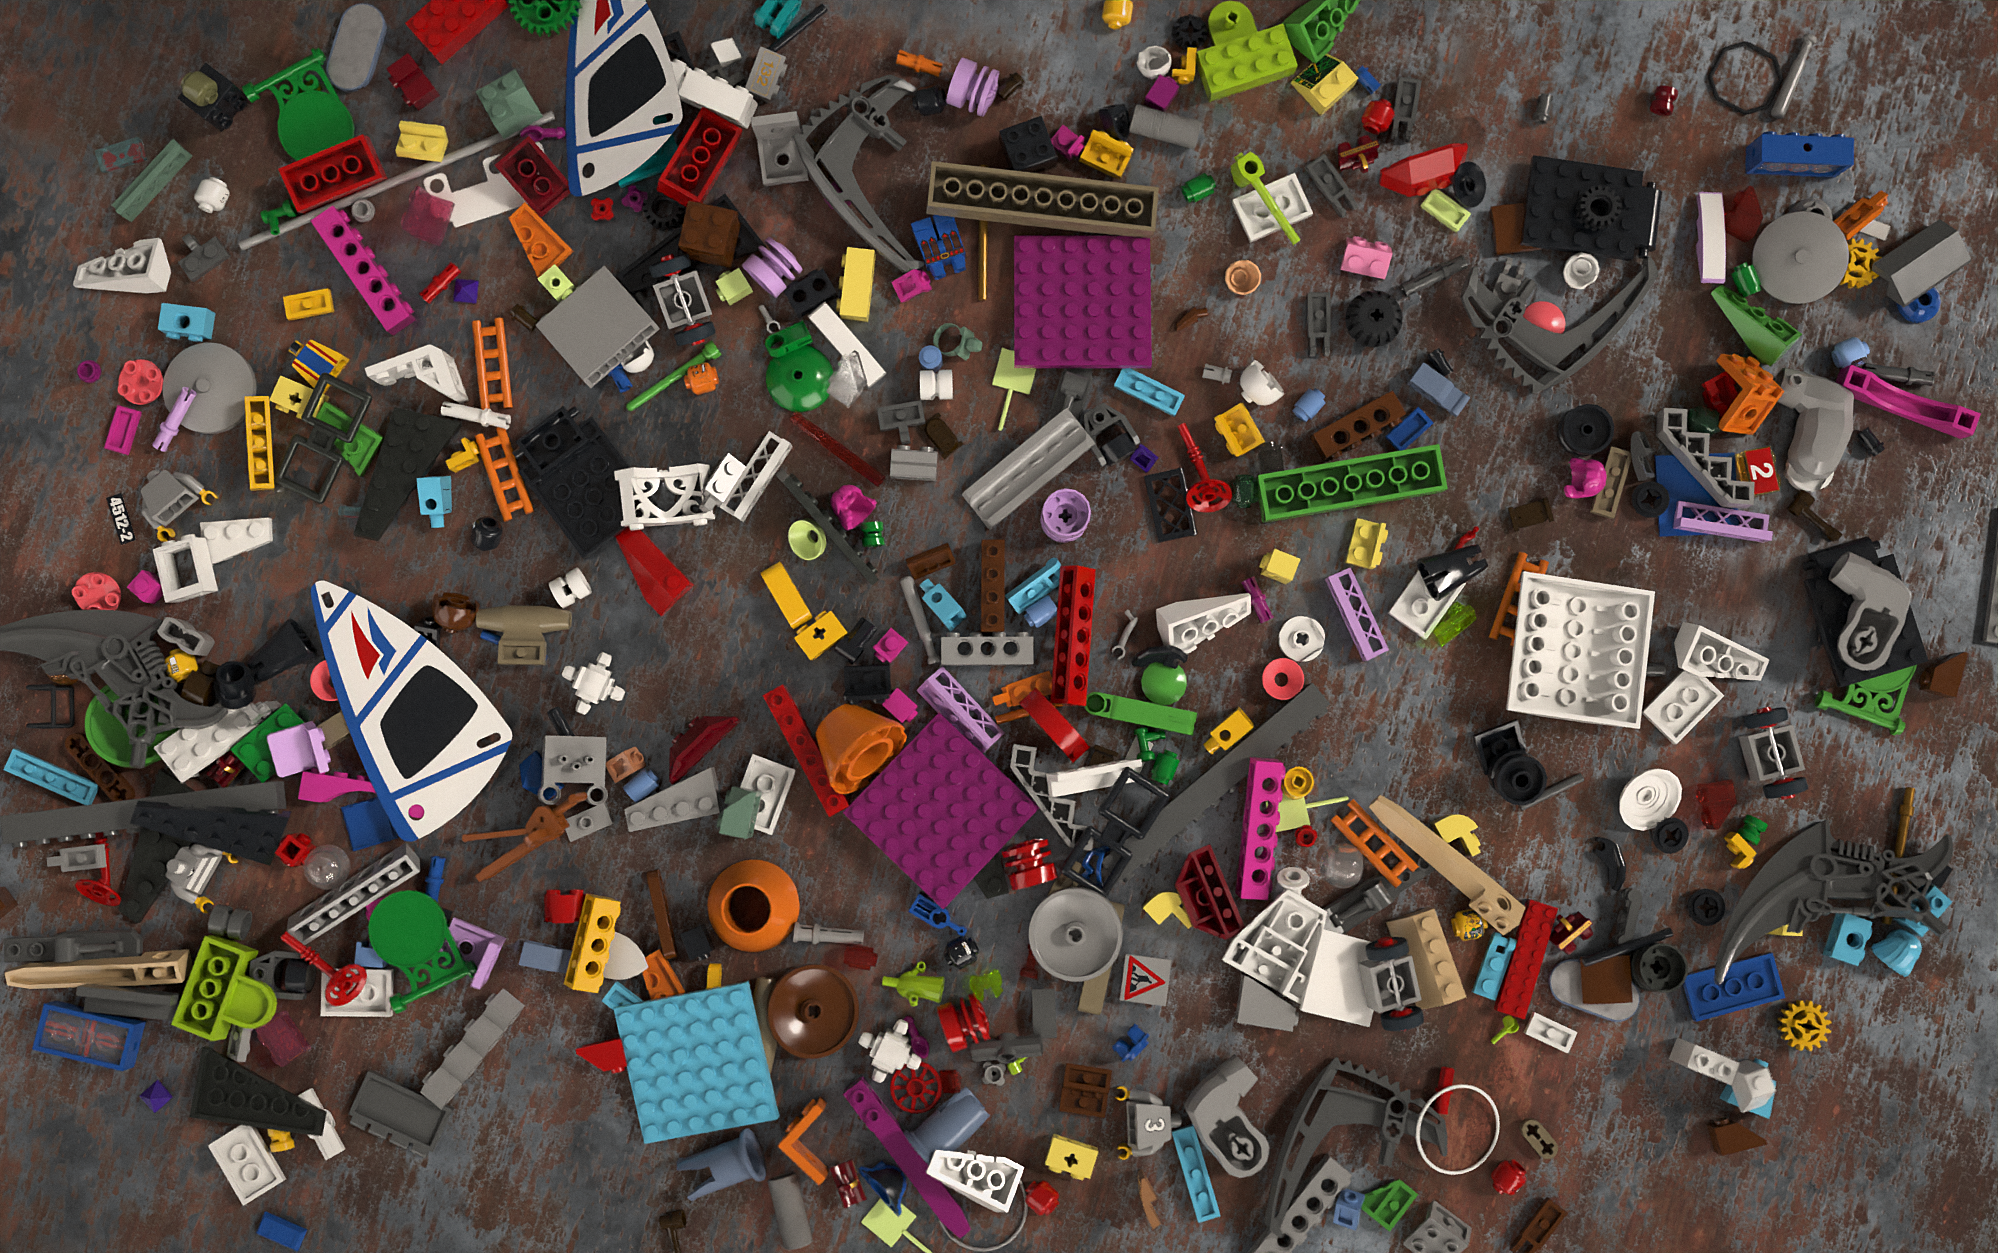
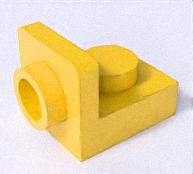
M1187 47L1186 55H1182L1181 69H1172L1171 78L1178 84L1194 82L1197 48Z
M465 437L461 441L466 451L455 452L450 456V459L446 460L448 468L455 473L480 461L477 456L480 452L474 441L471 442Z
M1729 832L1724 837L1728 842L1726 846L1735 855L1739 854L1730 865L1733 868L1744 869L1753 862V857L1757 853L1738 833Z

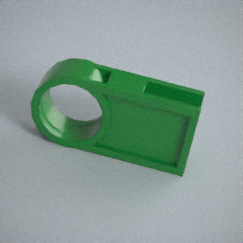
M802 320L768 336L765 341V347L770 356L779 358L813 342ZM777 342H784L779 348H771Z

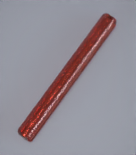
M796 411L791 416V423L874 485L879 487L884 482L885 477L802 414Z

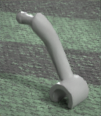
M1129 610L1125 611V615L1128 616L1131 622L1125 627L1118 645L1111 651L1113 652L1117 648L1122 650V656L1118 657L1117 660L1125 656L1124 646L1137 623V617L1134 618Z

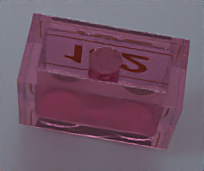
M287 1011L276 1014L267 1024L255 1029L258 1033V1040L262 1045L267 1046L271 1052V1059L276 1065H280L281 1068L291 1064L312 1049Z

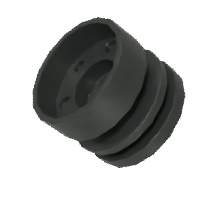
M1653 943L1629 953L1632 982L1638 988L1660 993L1672 992L1680 988L1686 980L1688 974L1687 960L1684 954L1673 945ZM1650 964L1655 965L1654 970L1650 968Z

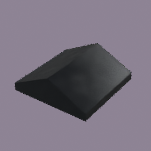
M1517 719L1473 735L1474 750L1484 775H1488L1491 761L1501 751L1510 748L1526 751Z

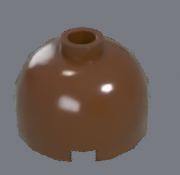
M443 592V595L438 597L437 593L434 595L432 602V615L436 623L444 628V631L457 633L473 625L480 604L477 600L474 603L467 601L469 596L463 594Z

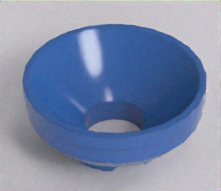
M1933 287L1925 293L1930 298L1927 306L1920 304L1918 298L1906 307H1902L1897 303V308L1902 317L1913 323H1923L1934 317L1941 304L1940 295L1936 288Z

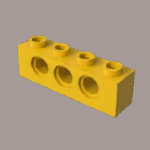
M245 396L249 490H274L269 396Z
M586 893L564 980V985L573 990L598 993L604 979V967L609 959L610 943L615 935L616 919L620 915L619 901L610 897ZM602 916V922L597 925L598 919ZM597 939L596 945L591 948L592 942ZM591 962V967L586 971L587 964Z

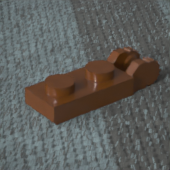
M1546 1197L1520 1231V1235L1514 1239L1509 1248L1510 1251L1513 1253L1517 1252L1527 1240L1531 1245L1523 1253H1536L1538 1249L1540 1250L1566 1217L1567 1212L1549 1197Z

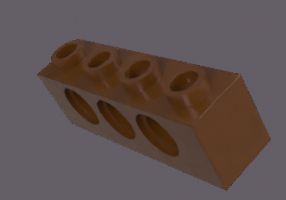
M1392 390L1312 434L1310 439L1323 461L1328 458L1330 461H1333L1343 455L1342 450L1348 447L1350 450H1353L1363 444L1362 439L1368 436L1370 439H1373L1383 433L1381 431L1382 428L1389 425L1391 429L1402 423L1401 418L1406 415V412ZM1374 412L1382 413L1384 421H1376L1374 419ZM1354 423H1361L1364 426V432H1356L1354 430ZM1339 433L1343 435L1344 443H1336L1334 441V434Z
M982 540L981 633L1004 632L1005 540Z

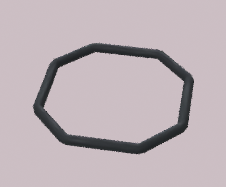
M1743 41L1724 47L1721 50L1708 75V80L1716 101L1743 115H1748L1770 107L1783 82V75L1775 55L1748 41ZM1742 46H1747L1772 59L1779 78L1767 103L1749 110H1744L1719 97L1713 80V75L1725 52Z

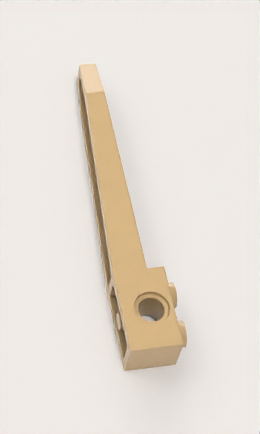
M1379 795L1371 802L1369 808L1379 820L1471 899L1469 906L1502 935H1505L1519 925L1526 907L1490 876L1401 806L1382 795Z
M186 949L145 952L141 956L28 963L10 968L4 974L8 986L27 989L73 988L86 983L109 986H136L182 983L191 974L193 963L190 950Z

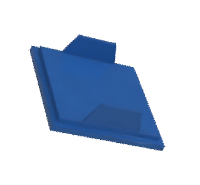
M378 796L341 807L353 852L398 838L396 830Z

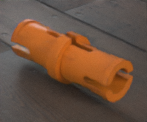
M899 50L896 64L915 69L917 73L921 71L937 77L940 76L943 63L924 58L922 54L918 56Z

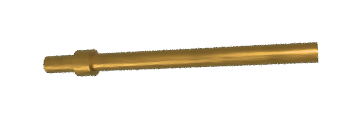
M979 165V167L988 168V165ZM979 220L978 300L986 301L988 221Z
M1905 788L1903 805L1900 804L1898 814H1901L1894 849L1895 858H1903L1910 817L1914 815L1915 807H1912L1915 788ZM1891 887L1892 891L1897 895L1898 889ZM1885 901L1886 906L1892 907ZM1883 916L1881 923L1891 925L1893 917Z

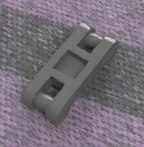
M1625 888L1621 893L1625 901L1623 910L1619 911L1617 918L1618 923H1620L1618 933L1612 936V943L1615 946L1633 940L1642 900V894L1637 889Z

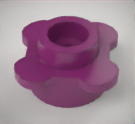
M630 186L626 197L622 198V204L629 206L635 212H640L645 205L643 202L644 198H648L647 192H641L637 190L636 186Z

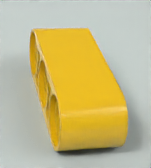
M780 561L760 572L793 630L813 618Z

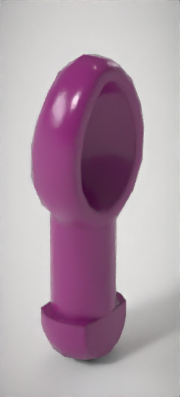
M537 125L527 126L520 133L521 137L527 133L534 142H538L544 137H558L560 139L566 134L565 129L562 127L541 128Z
M905 1016L903 1020L908 1022L907 1030L911 1037L913 1052L922 1059L927 1058L929 1044L926 1038L919 1034L913 1017Z

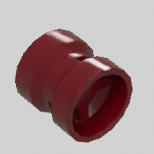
M1665 85L1657 86L1654 93L1656 98L1651 102L1650 111L1660 116L1672 115L1674 110L1673 102L1677 100L1678 90Z

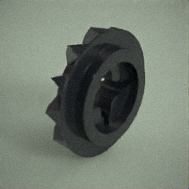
M1191 14L1181 16L1173 25L1172 38L1181 49L1187 50V47L1198 49L1207 40L1208 30L1206 22H1203L1200 16L1196 17ZM1189 24H1191L1192 30L1196 31L1193 33L1191 40H1189L1188 33L1184 32L1188 29Z
M1644 482L1636 487L1632 494V506L1636 513L1645 518L1658 517L1669 506V493L1663 485L1657 482ZM1648 493L1651 497H1659V499L1653 502V506H1650L1649 503H1641V501L1647 498Z
M1664 817V820L1661 822H1656L1657 826L1655 830H1652V841L1658 850L1663 853L1673 854L1680 851L1686 845L1689 832L1683 821L1675 817ZM1665 830L1671 831L1675 840L1666 838Z
M1712 889L1696 890L1689 897V903L1686 906L1689 916L1695 923L1703 926H1711L1718 923L1725 913V903L1722 896ZM1704 901L1714 906V908L1708 909L1705 914L1704 910L1697 908L1703 905Z

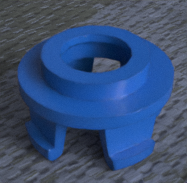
M1137 1024L1130 1027L1127 1032L1135 1044L1133 1047L1122 1039H1119L1112 1047L1122 1058V1062H1125L1127 1059L1131 1062L1149 1044L1146 1039L1150 1034L1148 1032L1145 1034L1138 1028Z

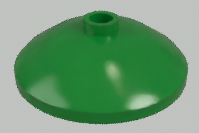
M805 345L782 357L772 358L766 372V385L773 400L782 408L792 412H808L818 408L828 399L834 385V373L828 358L821 351ZM801 372L803 374L802 378L795 379V373Z

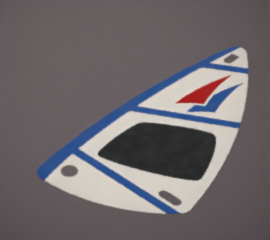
M579 0L578 2L581 3L582 8L576 9L580 16H572L575 24L570 26L568 44L566 147L569 190L573 196L580 197L596 192L629 175L660 149L682 121L683 112L671 61L660 30L645 0ZM668 113L673 114L672 121L658 125L653 124L655 116ZM587 163H592L595 167L594 174L590 178H585L582 173L583 167Z
M318 581L311 587V599L325 659L346 724L367 775L398 836L407 842L416 841L444 825L478 795L505 756L512 740V731L472 680L421 634L368 600L327 581ZM326 592H330L334 602L331 608L325 606L321 597ZM493 733L501 735V739L496 743L484 748L477 746V741ZM415 804L421 805L424 808V816L418 821L412 820L408 814L409 808Z

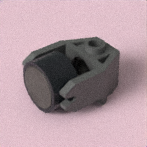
M1104 402L1083 415V428L1095 443L1098 435L1115 425L1124 429L1126 433L1114 438L1100 449H1098L1096 444L1089 449L1101 467L1106 464L1108 467H1111L1133 454L1137 450L1136 446L1141 442L1126 416ZM1101 417L1103 421L1098 422L1095 418Z
M281 949L251 960L249 977L269 985L278 999L303 1000L307 998V994L314 987L317 967L313 964L309 965V961H304L305 958H300L301 954L297 951ZM291 958L285 974L286 990L281 989L283 960Z

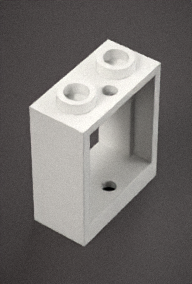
M195 534L180 537L181 541H166L161 543L162 547L153 549L165 603H180L218 591L206 538L195 537ZM191 548L199 583L181 588L173 554Z
M1680 1038L1676 1039L1669 1057L1674 1062L1732 1085L1739 1066V1062Z

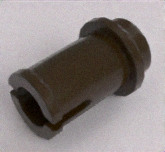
M1017 72L1011 73L1009 75L1010 78L997 89L996 93L1004 101L1018 88L1023 87L1022 84L1025 81Z
M516 304L509 312V315L512 316L511 319L513 321L517 320L529 332L536 329V324L539 320L525 310V306Z

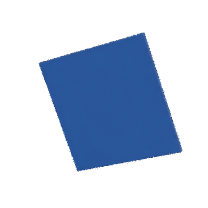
M1735 453L1709 454V456L1732 458L1731 480L1736 481ZM1674 455L1654 456L1656 482L1666 488L1670 498L1668 508L1663 514L1658 516L1659 537L1711 535L1673 529L1677 501L1715 507L1721 506ZM1683 507L1681 517L1690 519L1696 517L1690 508ZM1711 511L1702 515L1705 521L1716 522L1719 520ZM1730 515L1724 519L1728 525H1739V520L1735 515Z

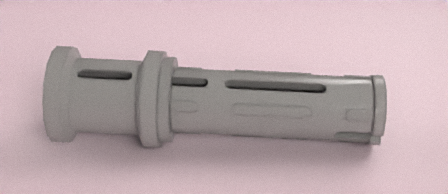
M795 922L793 943L809 941L817 944L820 941L863 945L864 930L821 927L817 923L813 926L801 925L799 922Z

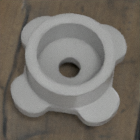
M990 1061L985 1062L983 1065L985 1069V1074L982 1077L983 1083L986 1085L989 1083L997 1084L998 1086L1003 1085L1005 1082L1003 1074L1006 1070V1065L1001 1062L999 1064H992Z

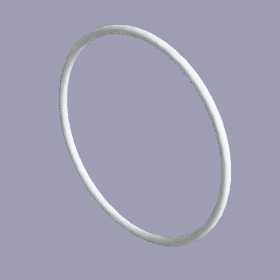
M1453 1085L1436 1093L1422 1109L1416 1127L1417 1146L1425 1162L1441 1173L1453 1175L1469 1172L1481 1165L1493 1151L1498 1139L1500 1122L1497 1108L1484 1091L1471 1085ZM1469 1088L1486 1097L1494 1110L1496 1118L1494 1140L1484 1157L1473 1166L1459 1171L1443 1170L1432 1164L1422 1150L1420 1143L1421 1121L1429 1105L1438 1096L1452 1089Z

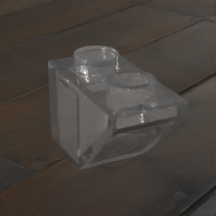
M856 350L849 355L844 354L838 362L840 368L838 372L835 371L828 381L830 386L826 391L848 408L858 400L868 383L859 352Z

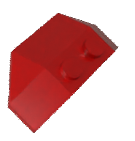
M1448 144L1406 157L1392 164L1389 168L1380 169L1379 184L1382 187L1408 197L1421 196L1438 188L1444 189L1453 184V176L1457 168L1465 162L1468 144Z

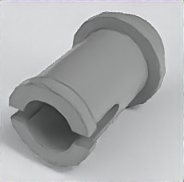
M1206 363L1202 378L1220 381L1224 385V383L1230 382L1232 370L1228 369L1227 366L1226 368H1221Z

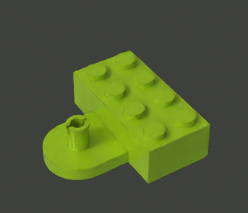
M1236 1L1222 2L1212 10L1208 20V32L1213 46L1197 51L1196 66L1209 102L1295 74L1298 65L1284 24L1258 32L1250 10L1242 3Z
M205 936L171 1025L208 1040L217 1041L226 1039L231 1024L247 1029L258 1028L267 1024L276 1012V995L269 985L249 977L251 960L256 959L259 951L223 936Z

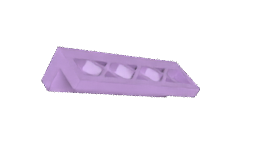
M1677 501L1673 529L1762 543L1772 541L1773 531H1767L1769 515L1683 501ZM1683 507L1690 508L1696 517L1693 519L1681 517ZM1711 511L1719 520L1716 522L1705 521L1702 515ZM1730 515H1735L1741 524L1738 526L1728 525L1724 519ZM1753 518L1762 519L1761 529L1750 528L1747 523Z
M1351 567L1325 578L1362 661H1368L1375 656L1389 651ZM1348 575L1351 581L1349 590L1343 588L1339 577ZM1350 595L1359 598L1361 604L1358 611L1353 610L1349 601ZM1360 616L1369 620L1370 627L1368 632L1363 631L1358 621ZM1369 637L1378 639L1381 649L1373 652L1368 642Z
M943 666L917 689V692L931 707L945 717L982 754L1005 733ZM941 675L947 682V686H942L936 678ZM953 694H958L962 698V703L957 702ZM969 710L974 711L978 715V720L973 719L969 715ZM985 727L990 728L995 733L992 739L985 732Z

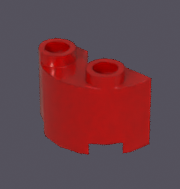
M1726 371L1701 385L1705 388V391L1702 393L1704 402L1710 411L1713 412L1715 410L1719 414V421L1741 392L1735 390L1734 384L1736 381Z
M559 889L547 890V894H544V922H579L586 896L584 889H571L570 894H561Z

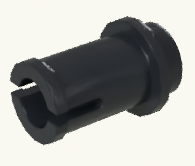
M1438 348L1428 354V362L1431 361L1437 372L1445 377L1453 372V369L1443 355L1445 353L1444 350L1441 351Z
M1869 427L1856 435L1868 450V455L1871 454L1874 457L1885 449L1883 446L1884 442L1880 443Z

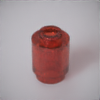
M855 944L846 946L843 964H847L851 968L870 971L871 966L876 967L878 953H874V948Z

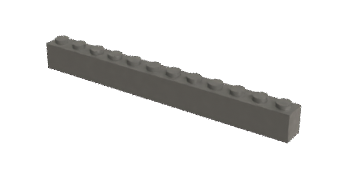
M1309 683L1295 697L1290 699L1169 801L1161 810L1144 839L1139 840L1130 834L1123 846L1130 850L1133 856L1117 882L1119 883L1121 880L1124 883L1135 875L1133 870L1139 865L1143 868L1151 862V855L1157 850L1159 853L1164 851L1170 845L1168 841L1172 837L1176 836L1179 838L1188 830L1186 826L1191 821L1196 823L1206 815L1203 812L1209 806L1212 808L1216 807L1223 801L1221 796L1227 791L1229 793L1235 791L1241 785L1239 781L1245 776L1248 778L1250 757L1273 759L1276 756L1274 751L1280 746L1284 749L1293 742L1291 737L1297 732L1302 734L1311 726L1309 722L1313 718L1320 719L1328 712L1326 707L1330 703L1313 683ZM1111 850L1104 856L1102 864L1110 873L1118 863L1121 855Z
M284 781L0 816L2 844L12 843V848L27 846L28 841H35V845L48 844L52 838H58V842L72 841L75 835H80L81 839L95 838L96 833L103 832L104 836L119 835L118 830L126 829V833L142 832L141 826L130 823L138 801L166 802L170 806L183 807L184 804H193V808H206V805L245 808L251 812H260L261 809L270 810V813H278V810L286 809Z

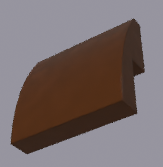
M1525 203L1490 207L1489 213L1493 227L1492 239L1496 255L1541 250V248L1520 245Z
M1619 955L1585 967L1582 963V958L1587 956L1580 957L1583 1004L1633 1002L1630 955Z
M1066 1063L1058 1112L1105 1119L1112 1070Z

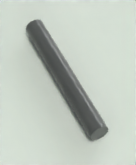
M1581 773L1576 774L1544 790L1541 797L1533 803L1519 805V807L1524 811L1583 782L1584 777Z

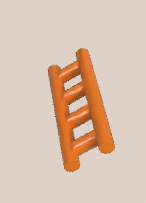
M495 318V326L482 328L481 321H472L480 406L482 410L485 408L490 409L489 403L503 402L504 409L513 408L503 318ZM496 335L497 348L484 350L483 336ZM498 357L500 371L486 372L485 359ZM501 379L502 393L488 394L487 381Z
M498 427L496 428L498 436L485 440L483 434H478L474 437L503 521L507 522L512 520L510 512L523 508L525 514H530L534 510L523 478L518 472L520 469L512 453L513 449L506 429ZM501 444L505 457L492 461L488 448ZM509 465L513 478L500 482L496 469ZM516 487L520 499L507 504L503 491Z
M1524 552L1518 553L1489 634V638L1494 640L1498 639L1499 634L1512 638L1510 646L1513 647L1515 630L1503 626L1507 613L1517 616L1518 607L1510 603L1514 592L1520 593L1521 584L1518 581L1521 572L1524 570L1545 575L1549 562L1545 560H1540L1538 566L1526 562L1528 554Z
M1353 799L1347 804L1351 811L1343 819L1336 815L1330 821L1396 889L1402 883L1398 876L1406 868L1413 873L1419 866ZM1358 817L1368 826L1359 836L1348 827ZM1374 834L1384 843L1375 853L1365 844ZM1390 851L1400 859V862L1392 870L1381 861Z

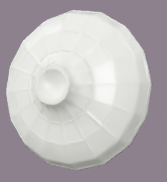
M1655 768L1642 771L1632 777L1624 786L1619 798V812L1623 821L1632 829L1644 831L1656 828V822H1661L1664 820V817L1670 818L1677 810L1681 801L1682 787L1679 779L1668 770Z

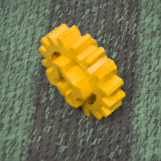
M1853 238L1847 241L1849 261L1845 275L1839 284L1843 285L1847 282L1849 289L1855 285L1857 289H1860L1864 284L1866 286L1873 282L1872 279L1874 280L1879 276L1872 271L1873 263L1882 257H1876L1875 254L1879 249L1872 250V242L1864 245V239L1861 238L1856 242Z
M1798 999L1796 1000V1005L1788 1003L1789 1010H1781L1784 1018L1779 1017L1778 1021L1783 1022V1024L1777 1028L1780 1031H1784L1781 1038L1788 1040L1787 1045L1791 1047L1796 1046V1049L1803 1051L1804 1048L1812 1051V1045L1817 1048L1821 1047L1820 1040L1827 1042L1828 1039L1824 1035L1825 1033H1831V1030L1826 1028V1025L1831 1024V1021L1824 1018L1828 1013L1827 1011H1820L1821 1005L1816 1003L1813 1005V1001L1806 1000L1804 1003ZM1807 1023L1808 1025H1811V1027L1805 1028L1797 1024Z

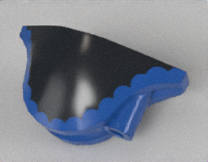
M880 1161L872 1169L860 1167L858 1169L859 1173L883 1202L899 1217L902 1213L901 1198L907 1185L903 1172L895 1166L886 1165L883 1161Z

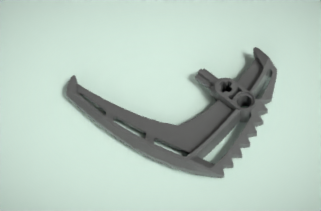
M886 75L862 83L859 87V92L850 89L848 97L839 94L838 102L829 101L828 110L819 108V117L810 116V125H802V134H794L793 137L800 158L810 178L827 202L863 240L906 274L913 269H921L925 262L915 261L892 235L868 203L852 172L855 156L867 135L878 140L883 138L898 152L907 142L890 127L891 123L886 113L903 96H915L917 88L902 78ZM885 82L887 83V85L879 89L868 99L862 96V94L873 87ZM854 106H859L863 113L857 112ZM842 107H847V118L833 132L816 155L806 141L807 137L827 118ZM818 159L823 164L825 169L828 171L830 176L833 178L835 183L838 185L842 193L836 192V190L830 184V182L825 177L823 172L820 170V168L816 164ZM844 201H850L872 228L869 229ZM878 237H881L885 242H887L898 254H896L892 249H890Z
M1651 257L1643 259V268L1618 294L1587 320L1563 334L1540 328L1523 317L1527 306L1525 301L1537 285L1534 280L1525 277L1515 294H1510L1506 301L1503 302L1478 279V266H1474L1470 269L1465 280L1460 299L1473 327L1482 329L1479 338L1489 340L1486 349L1495 350L1494 359H1503L1502 368H1512V378L1521 376V386L1530 385L1531 394L1560 383L1590 362L1611 341L1633 314L1658 277V271ZM1643 278L1642 283L1624 307V301ZM1471 304L1480 313V315L1488 322L1487 325H1485L1482 322V320L1478 317ZM1616 312V319L1593 342L1592 333ZM1497 322L1503 327L1502 333H1498L1496 330ZM1503 338L1525 357L1546 370L1547 373L1539 380H1535L1511 358L1500 345L1498 339ZM1582 343L1584 344L1585 351L1564 369L1561 370L1555 367Z
M1335 1057L1316 1076L1305 1091L1289 1123L1272 1178L1264 1224L1275 1235L1283 1238L1281 1226L1298 1182L1311 1156L1333 1126L1359 1123L1379 1127V1140H1382L1378 1164L1392 1167L1395 1145L1400 1143L1403 1133L1416 1137V1127L1420 1115L1408 1110V1103L1423 1109L1426 1102L1421 1098L1411 1100L1410 1089L1400 1092L1399 1082L1389 1084L1387 1075L1378 1079L1375 1069L1366 1074L1363 1064L1353 1069L1350 1060L1341 1065L1338 1057ZM1337 1070H1341L1365 1078L1391 1091L1392 1096L1383 1100L1360 1092L1331 1087L1330 1084ZM1319 1089L1327 1090L1310 1125L1307 1126L1304 1118ZM1394 1100H1397L1401 1105L1400 1111L1396 1114L1390 1109V1104ZM1429 1106L1426 1112L1437 1119L1438 1123L1436 1124L1423 1117L1420 1125V1139L1437 1145L1441 1156L1446 1157L1448 1153L1446 1123ZM1392 1123V1128L1396 1129V1133H1391L1390 1137V1132L1386 1131L1387 1126L1391 1127ZM1300 1131L1304 1136V1140L1297 1153L1293 1167L1289 1171L1286 1163L1296 1135ZM1282 1178H1284L1286 1181V1186L1277 1217H1275V1210Z

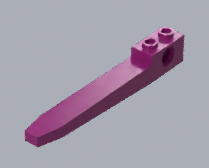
M862 1075L846 1087L843 1092L844 1097L869 1130L874 1132L940 1221L959 1238H962L971 1231V1226L960 1204L944 1183L926 1173L929 1165L903 1134L905 1130L865 1077Z

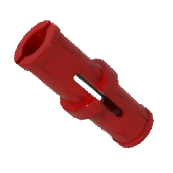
M450 262L442 272L432 277L433 280L419 295L423 296L422 298L430 304L443 290L446 291L449 288L448 285L462 271L454 263Z

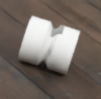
M920 370L921 400H934L935 396H938L940 400L953 399L952 370H939L937 374L933 370Z
M578 567L567 572L565 578L558 577L549 582L553 596L563 609L575 603V598L582 599L592 593L586 578ZM566 584H568L572 593L569 594L565 587Z

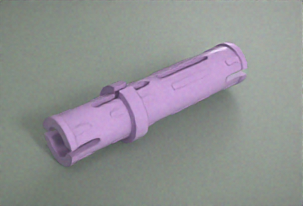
M188 387L181 389L182 391L166 421L161 423V430L152 443V446L157 450L161 444L160 451H167L173 436L178 434V427L194 397L197 395L194 390L191 389L188 394Z

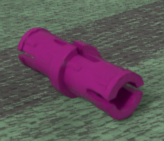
M1255 576L1241 582L1246 593L1251 595V605L1260 620V624L1274 618L1265 601L1267 597L1265 594H1262Z

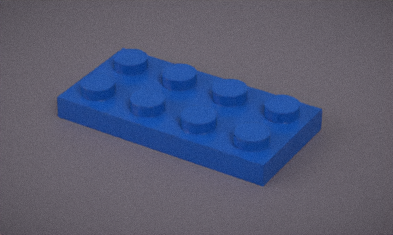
M1772 952L1734 961L1720 985L1714 983L1715 966L1688 973L1683 983L1692 1019L1695 1022L1785 998Z

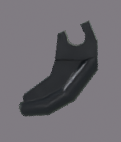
M1172 645L1154 646L1138 652L1131 661V664L1134 667H1143L1158 662L1163 663L1164 666L1176 669L1179 662L1176 659L1185 663L1187 662L1188 655L1180 648Z
M1596 837L1595 841L1601 842L1603 848L1601 850L1593 849V853L1607 865L1609 885L1612 886L1614 891H1619L1626 877V863L1620 846L1610 839Z

